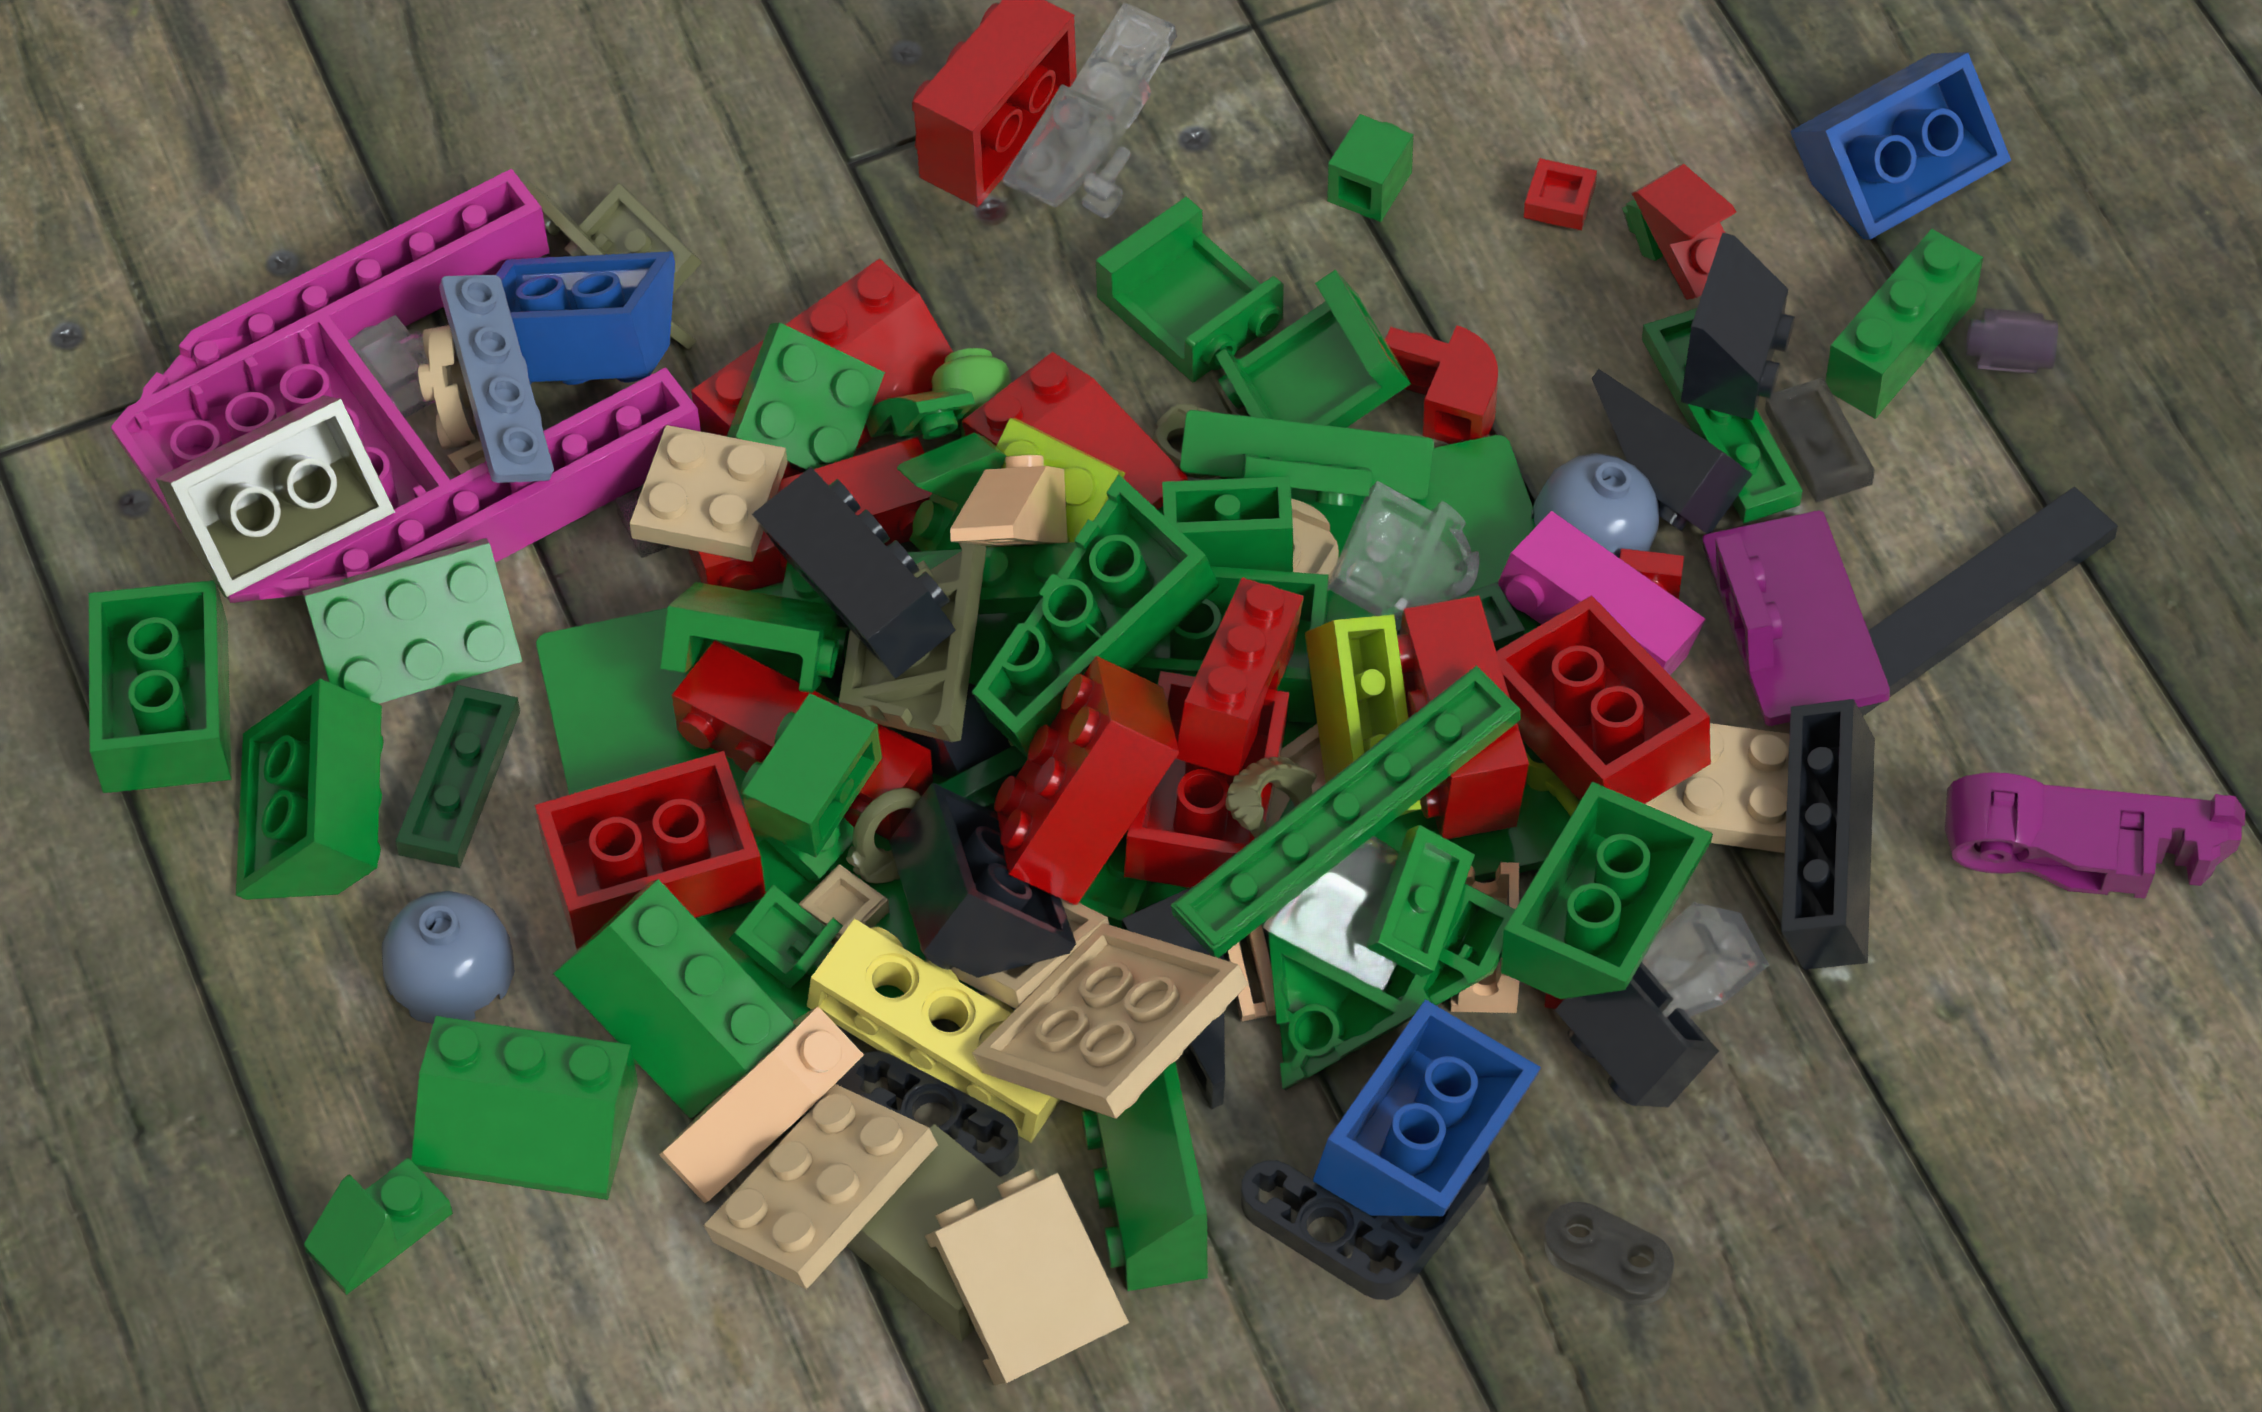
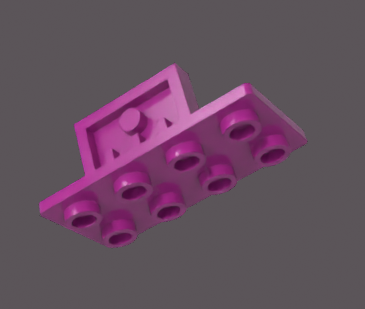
M1818 510L1709 533L1703 536V549L1766 725L1774 726L1790 722L1792 706L1854 699L1858 707H1863L1889 700L1890 687L1824 512Z

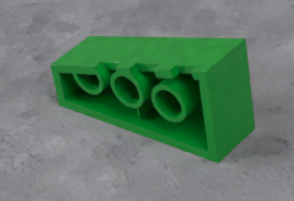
M1119 474L1106 492L1108 500L1094 521L1088 519L1074 541L1077 546L1057 575L1052 573L1038 594L1041 599L1026 622L1018 623L972 691L989 722L1026 758H1028L1029 746L1036 732L1043 725L1050 726L1061 710L1062 697L1071 679L1076 674L1084 675L1095 656L1130 671L1220 586L1207 556Z

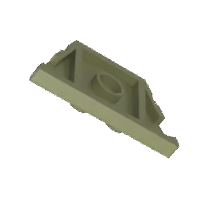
M959 543L962 548L961 552L931 570L924 560L916 564L919 571L914 576L917 578L926 571L950 602L941 609L956 631L896 679L850 630L839 702L845 710L876 724L949 742L961 740L986 546Z

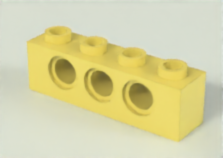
M854 918L812 975L807 1001L808 1008L812 1010L819 1006L836 1025L877 1050L891 1054L1004 1113L1013 1120L1018 1129V1136L1031 1143L1061 1101L1052 1096L982 1073L972 1052L1014 1011L1008 1004L988 994L982 996L960 983L952 970L943 969L931 961L926 962L904 949L901 942L889 931L880 927L869 928ZM883 985H891L903 991L904 995L897 998H888L879 994L875 989ZM938 1019H948L959 1025L961 1029L954 1032H944L935 1028L931 1022Z

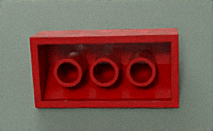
M880 258L785 324L885 372L872 407L889 398L933 391L931 381L934 372L944 364L945 357L953 353L920 294ZM764 339L691 390L692 401L698 408L701 432L727 437ZM866 424L856 450L874 438L870 437ZM786 466L782 479L801 474L802 472Z

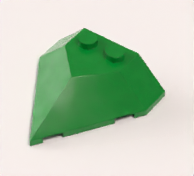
M1291 799L1287 803L1280 819L1295 808ZM1373 837L1366 841L1268 919L1276 1022L1280 1025L1283 1063H1280L1282 1089L1287 1090L1410 1021L1425 999L1434 1005H1438L1493 974L1502 957L1504 928L1515 909L1464 884L1435 971L1421 977L1366 948L1400 852Z

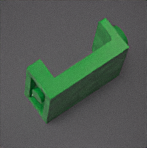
M1187 196L1096 259L1097 298L1192 383L1209 371L1222 368L1215 354L1227 348L1234 356L1237 351L1255 338H1263L1269 335L1283 319L1284 284L1275 276L1270 277L1262 284L1259 283L1203 234L1202 209Z
M1335 269L1315 283L1325 302L1241 359H1236L1227 348L1215 354L1226 373L1218 381L1227 397L1237 409L1245 406L1247 412L1252 417L1347 428L1411 384L1361 298Z
M696 582L668 605L660 669L686 673L700 660L714 640L800 654L803 662L799 691L813 693L827 678L833 677L837 664H845L850 629L842 626V620L827 604Z

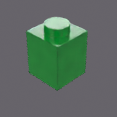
M1359 114L1328 163L1327 202L1382 222L1412 173L1414 134L1403 131L1392 123L1380 122Z

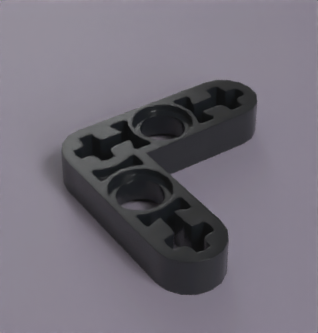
M882 1051L865 1053L836 1082L837 1085L914 1121V1114L922 1105L927 1103L943 1104L950 1110L951 1115L944 1124L938 1127L999 1177L1008 1174L1017 1164L1019 1159L1018 1129L1013 1120L1004 1113L891 1054ZM881 1077L887 1078L888 1090L877 1087L871 1094L865 1092V1080L870 1083H876ZM896 1097L903 1100L900 1110H897ZM968 1119L969 1133L962 1130L964 1120ZM993 1136L1000 1138L1001 1150L990 1147L984 1154L978 1152L977 1140L988 1143Z
M1487 1150L1445 1214L1440 1216L1439 1221L1434 1226L1426 1229H1417L1409 1226L1402 1216H1377L1374 1219L1354 1205L1313 1182L1311 1178L1290 1165L1274 1160L1257 1163L1246 1171L1241 1185V1208L1245 1217L1253 1225L1349 1286L1373 1299L1388 1300L1399 1296L1411 1285L1483 1193L1489 1179L1490 1155ZM1276 1186L1283 1188V1201L1275 1197L1271 1198L1266 1204L1259 1201L1260 1189L1271 1192ZM1291 1208L1298 1212L1294 1223H1291ZM1332 1217L1339 1220L1344 1225L1346 1231L1339 1240L1331 1243H1322L1315 1240L1307 1229L1315 1219ZM1360 1236L1362 1237V1251L1355 1247ZM1387 1256L1394 1258V1271L1388 1268H1383L1378 1274L1370 1271L1371 1259L1381 1262Z

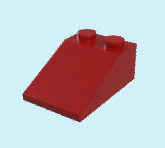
M1051 352L962 420L966 436L976 433L984 436L997 446L1009 419H1018L1125 472L1123 478L1157 510L1163 506L1162 482L1188 481L1187 476L1094 378L1054 352Z

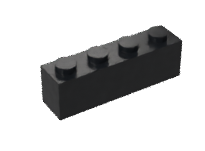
M810 467L752 515L779 553L896 679L956 631L941 609L950 601L926 571L917 578L914 576L919 571V568L898 541L894 540L888 546L884 544L890 537L867 509L858 516L855 514L861 507L838 479L828 485Z
M1854 699L1791 707L1782 933L1804 970L1868 963L1875 738Z

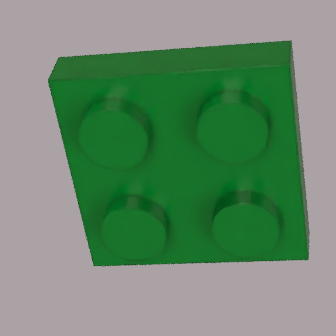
M780 322L770 323L727 437L784 447L787 454V466L802 473L810 467L816 469L851 458L858 445L885 372Z

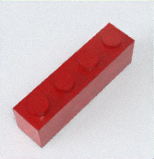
M918 437L814 469L828 485L838 479L848 489L861 507L855 513L857 516L865 509L874 516L890 537L884 543L886 546L890 545L894 540L898 541L899 544L911 542L909 539L913 533L915 514L924 501L929 500L932 493L914 485L897 470L899 464L925 453ZM801 474L782 479L777 494ZM764 531L753 562L688 549L701 583L749 591L784 581L787 560L779 553Z
M715 640L672 694L677 731L688 742L698 748L708 749L710 747L718 752L724 751L726 756L732 758L747 773L755 762L763 763L775 745V735L783 718L789 712L796 713L809 693L799 691L800 683ZM816 691L811 693L819 698H822L832 704H835L843 708L841 704L831 700L830 698ZM877 724L882 759L844 815V818L855 827L858 818L865 808L877 797L893 789H913L922 796L933 782L931 750ZM900 808L891 812L880 822L875 833L889 840L912 809Z

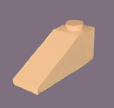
M1043 455L1005 457L1006 468L987 469L984 471L950 528L951 542L992 547L1067 543L1064 469L1044 466Z
M819 1006L794 1020L795 1028L748 1073L713 1100L659 1154L704 1203L711 1200L809 1110L864 1055Z

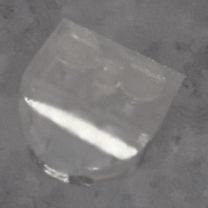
M1377 481L1370 488L1369 497L1365 496L1329 581L1328 589L1376 616L1394 615L1395 620L1402 618L1403 609L1444 602L1466 594L1473 586L1478 575L1479 552H1471L1470 545L1462 531L1466 522L1450 505L1441 501L1431 511Z
M1373 836L1266 920L1263 928L1383 991L1397 964L1367 949L1366 945L1399 854L1388 844Z

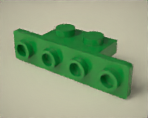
M1189 410L1185 417L1180 468L1182 471L1232 478L1290 476L1291 493L1292 488L1316 490V502L1353 506L1354 495L1369 497V494L1423 500L1428 496L1434 441L1429 437Z

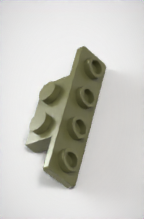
M527 181L525 184L526 188L542 207L545 229L554 237L562 230L571 239L565 247V250L571 256L672 251L675 259L673 294L702 263L686 245L620 183L615 186L580 226L553 199L530 181ZM672 317L670 338H674L689 350L697 340Z

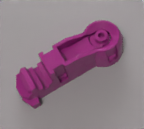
M1998 772L1967 775L1953 781L1947 788L1945 832L1952 857L1957 863L1969 869L1985 873L2009 874L2030 872L2071 892L2108 895L2109 891L2134 894V898L2145 899L2155 875L2156 864H2162L2166 853L2175 854V865L2187 867L2189 885L2201 886L2213 875L2215 867L2237 851L2242 840V826H2245V809L2236 796L2215 794L2212 800L2054 786L2044 785L2026 776Z

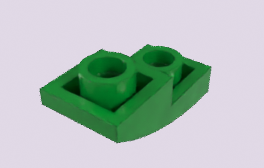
M947 388L889 398L871 408L866 425L870 437L893 434L895 439L905 440L922 434L924 439H935L954 432L958 428V422L975 405L972 392L959 388Z

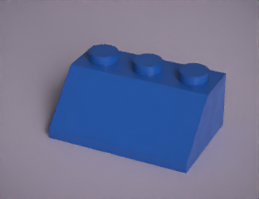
M1968 52L1931 53L1790 131L1812 186L1864 240H1871L2012 161Z
M673 252L507 259L496 275L502 281L521 353L527 364L530 384L543 381H562V383L567 385H576L594 379H617L620 382L630 383L650 376L670 346L675 274Z
M1425 999L1329 1136L1313 1182L1370 1216H1443L1539 1074L1541 1067Z

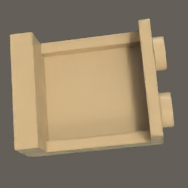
M1034 1169L1020 1174L997 1186L1002 1199L979 1210L973 1198L936 1215L941 1228L925 1235L930 1248L937 1247L989 1358L983 1360V1363L994 1386L1008 1383L1129 1323L1058 1173L1041 1180L1038 1179Z

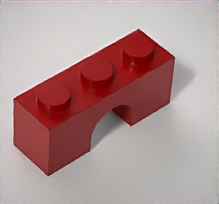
M1241 578L1185 699L1177 743L1179 754L1175 759L1234 777L1239 775L1257 736L1260 715L1268 689L1277 690L1293 655L1304 596L1279 589L1272 585Z

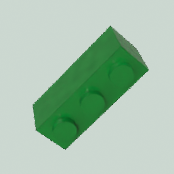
M1931 229L1831 344L1824 390L1876 419L1975 303L1983 257Z

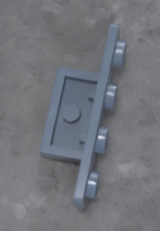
M497 275L444 276L439 290L491 480L496 483L550 480L554 467L542 428L541 414L536 406L528 378L527 364L521 353L501 278Z

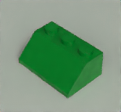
M318 679L243 733L236 896L245 900L338 895L377 869L381 852L378 842L379 807L382 801L380 756L384 743L381 734L382 705L323 679Z
M1592 782L1504 928L1501 973L1559 999L1625 990L1710 845L1713 833Z
M659 879L649 882L553 973L561 984L617 1043L631 1045L634 1061L689 1119L693 1118L748 1073L796 1027L790 1018Z
M436 1016L419 1072L411 1161L422 1172L608 1200L638 1088L631 1045Z
M1173 1062L1139 1095L1137 1101L1125 1109L1117 1119L1089 1109L1081 1111L1087 1150L1099 1149L1103 1167L1092 1169L1098 1208L1111 1207L1114 1226L1104 1228L1110 1268L1123 1266L1127 1291L1208 1278L1207 1211L1176 1063Z

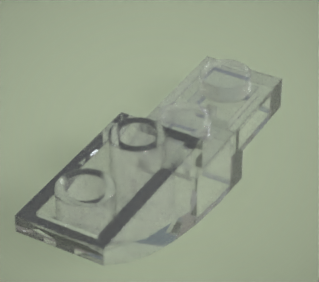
M1124 2L1070 88L1063 84L1060 86L1003 177L1004 185L1054 208L1069 198L1103 163L1151 96L1149 81L1177 38L1175 24Z

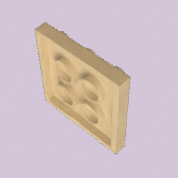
M1103 923L972 1054L982 1073L1117 1119L1125 1109L1137 1101L1139 1095L1171 1063L1175 1062L1182 1055L1184 1049L1214 1019L1218 1018L1226 1010L1230 1002L1248 983L1239 965Z

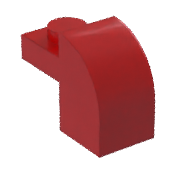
M1456 325L1449 343L1435 340L1424 333H1411L1390 327L1385 340L1411 383L1404 389L1426 395L1424 399L1423 436L1449 444L1488 437L1495 420L1498 387V364L1489 345L1477 334Z

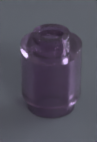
M1983 308L1981 320H1969L1966 355L1977 356V369L2037 374L2038 368L2053 369L2057 349L2058 321L2043 319V313Z

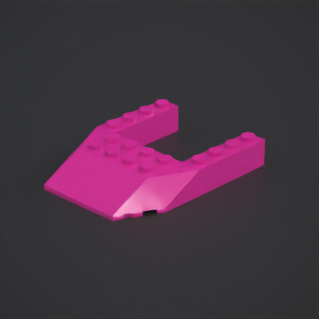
M512 168L191 330L179 345L180 355L163 375L158 372L154 374L144 386L139 401L128 406L111 426L113 435L179 528L156 478L323 395L342 400L395 513L228 596L227 599L230 603L303 595L302 591L484 538H487L490 543L496 563L643 485L666 425L701 432L698 408L665 367L543 431L554 467L550 480L496 483L491 480L486 461L450 480L356 353V351L444 307L439 290L444 276L496 275L507 259L540 258L550 253L542 207Z

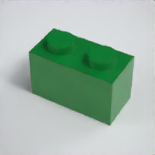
M1290 476L1162 482L1163 516L1207 556L1211 566L1293 572V519Z
M809 693L796 713L789 712L783 718L775 735V745L763 763L757 761L748 770L742 783L741 796L744 800L746 815L751 828L816 858L881 761L882 752L878 725Z

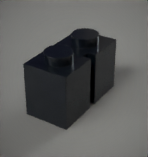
M1643 962L1640 963L1625 990L1566 998L1555 1009L1570 1028L1567 1034L1571 1042L1585 1055L1597 1059L1610 1075L1608 1084L1618 1097L1632 1106L1669 1107L1719 1052L1682 1008H1675L1666 1018L1662 1012L1674 998Z

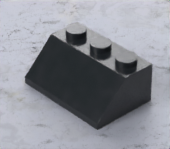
M932 782L889 839L898 869L897 872L902 882L909 905V912L912 915L923 954L932 963L943 969L950 970L955 967L977 978L1069 954L1076 946V941L1061 898L1008 874L1004 847L1001 844V831L997 813Z

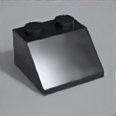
M1726 233L1721 235L1691 326L1681 402L1753 420L1759 398L1771 399L1780 363L1772 361L1775 350L1786 352L1795 316L1785 314L1789 289L1734 235Z

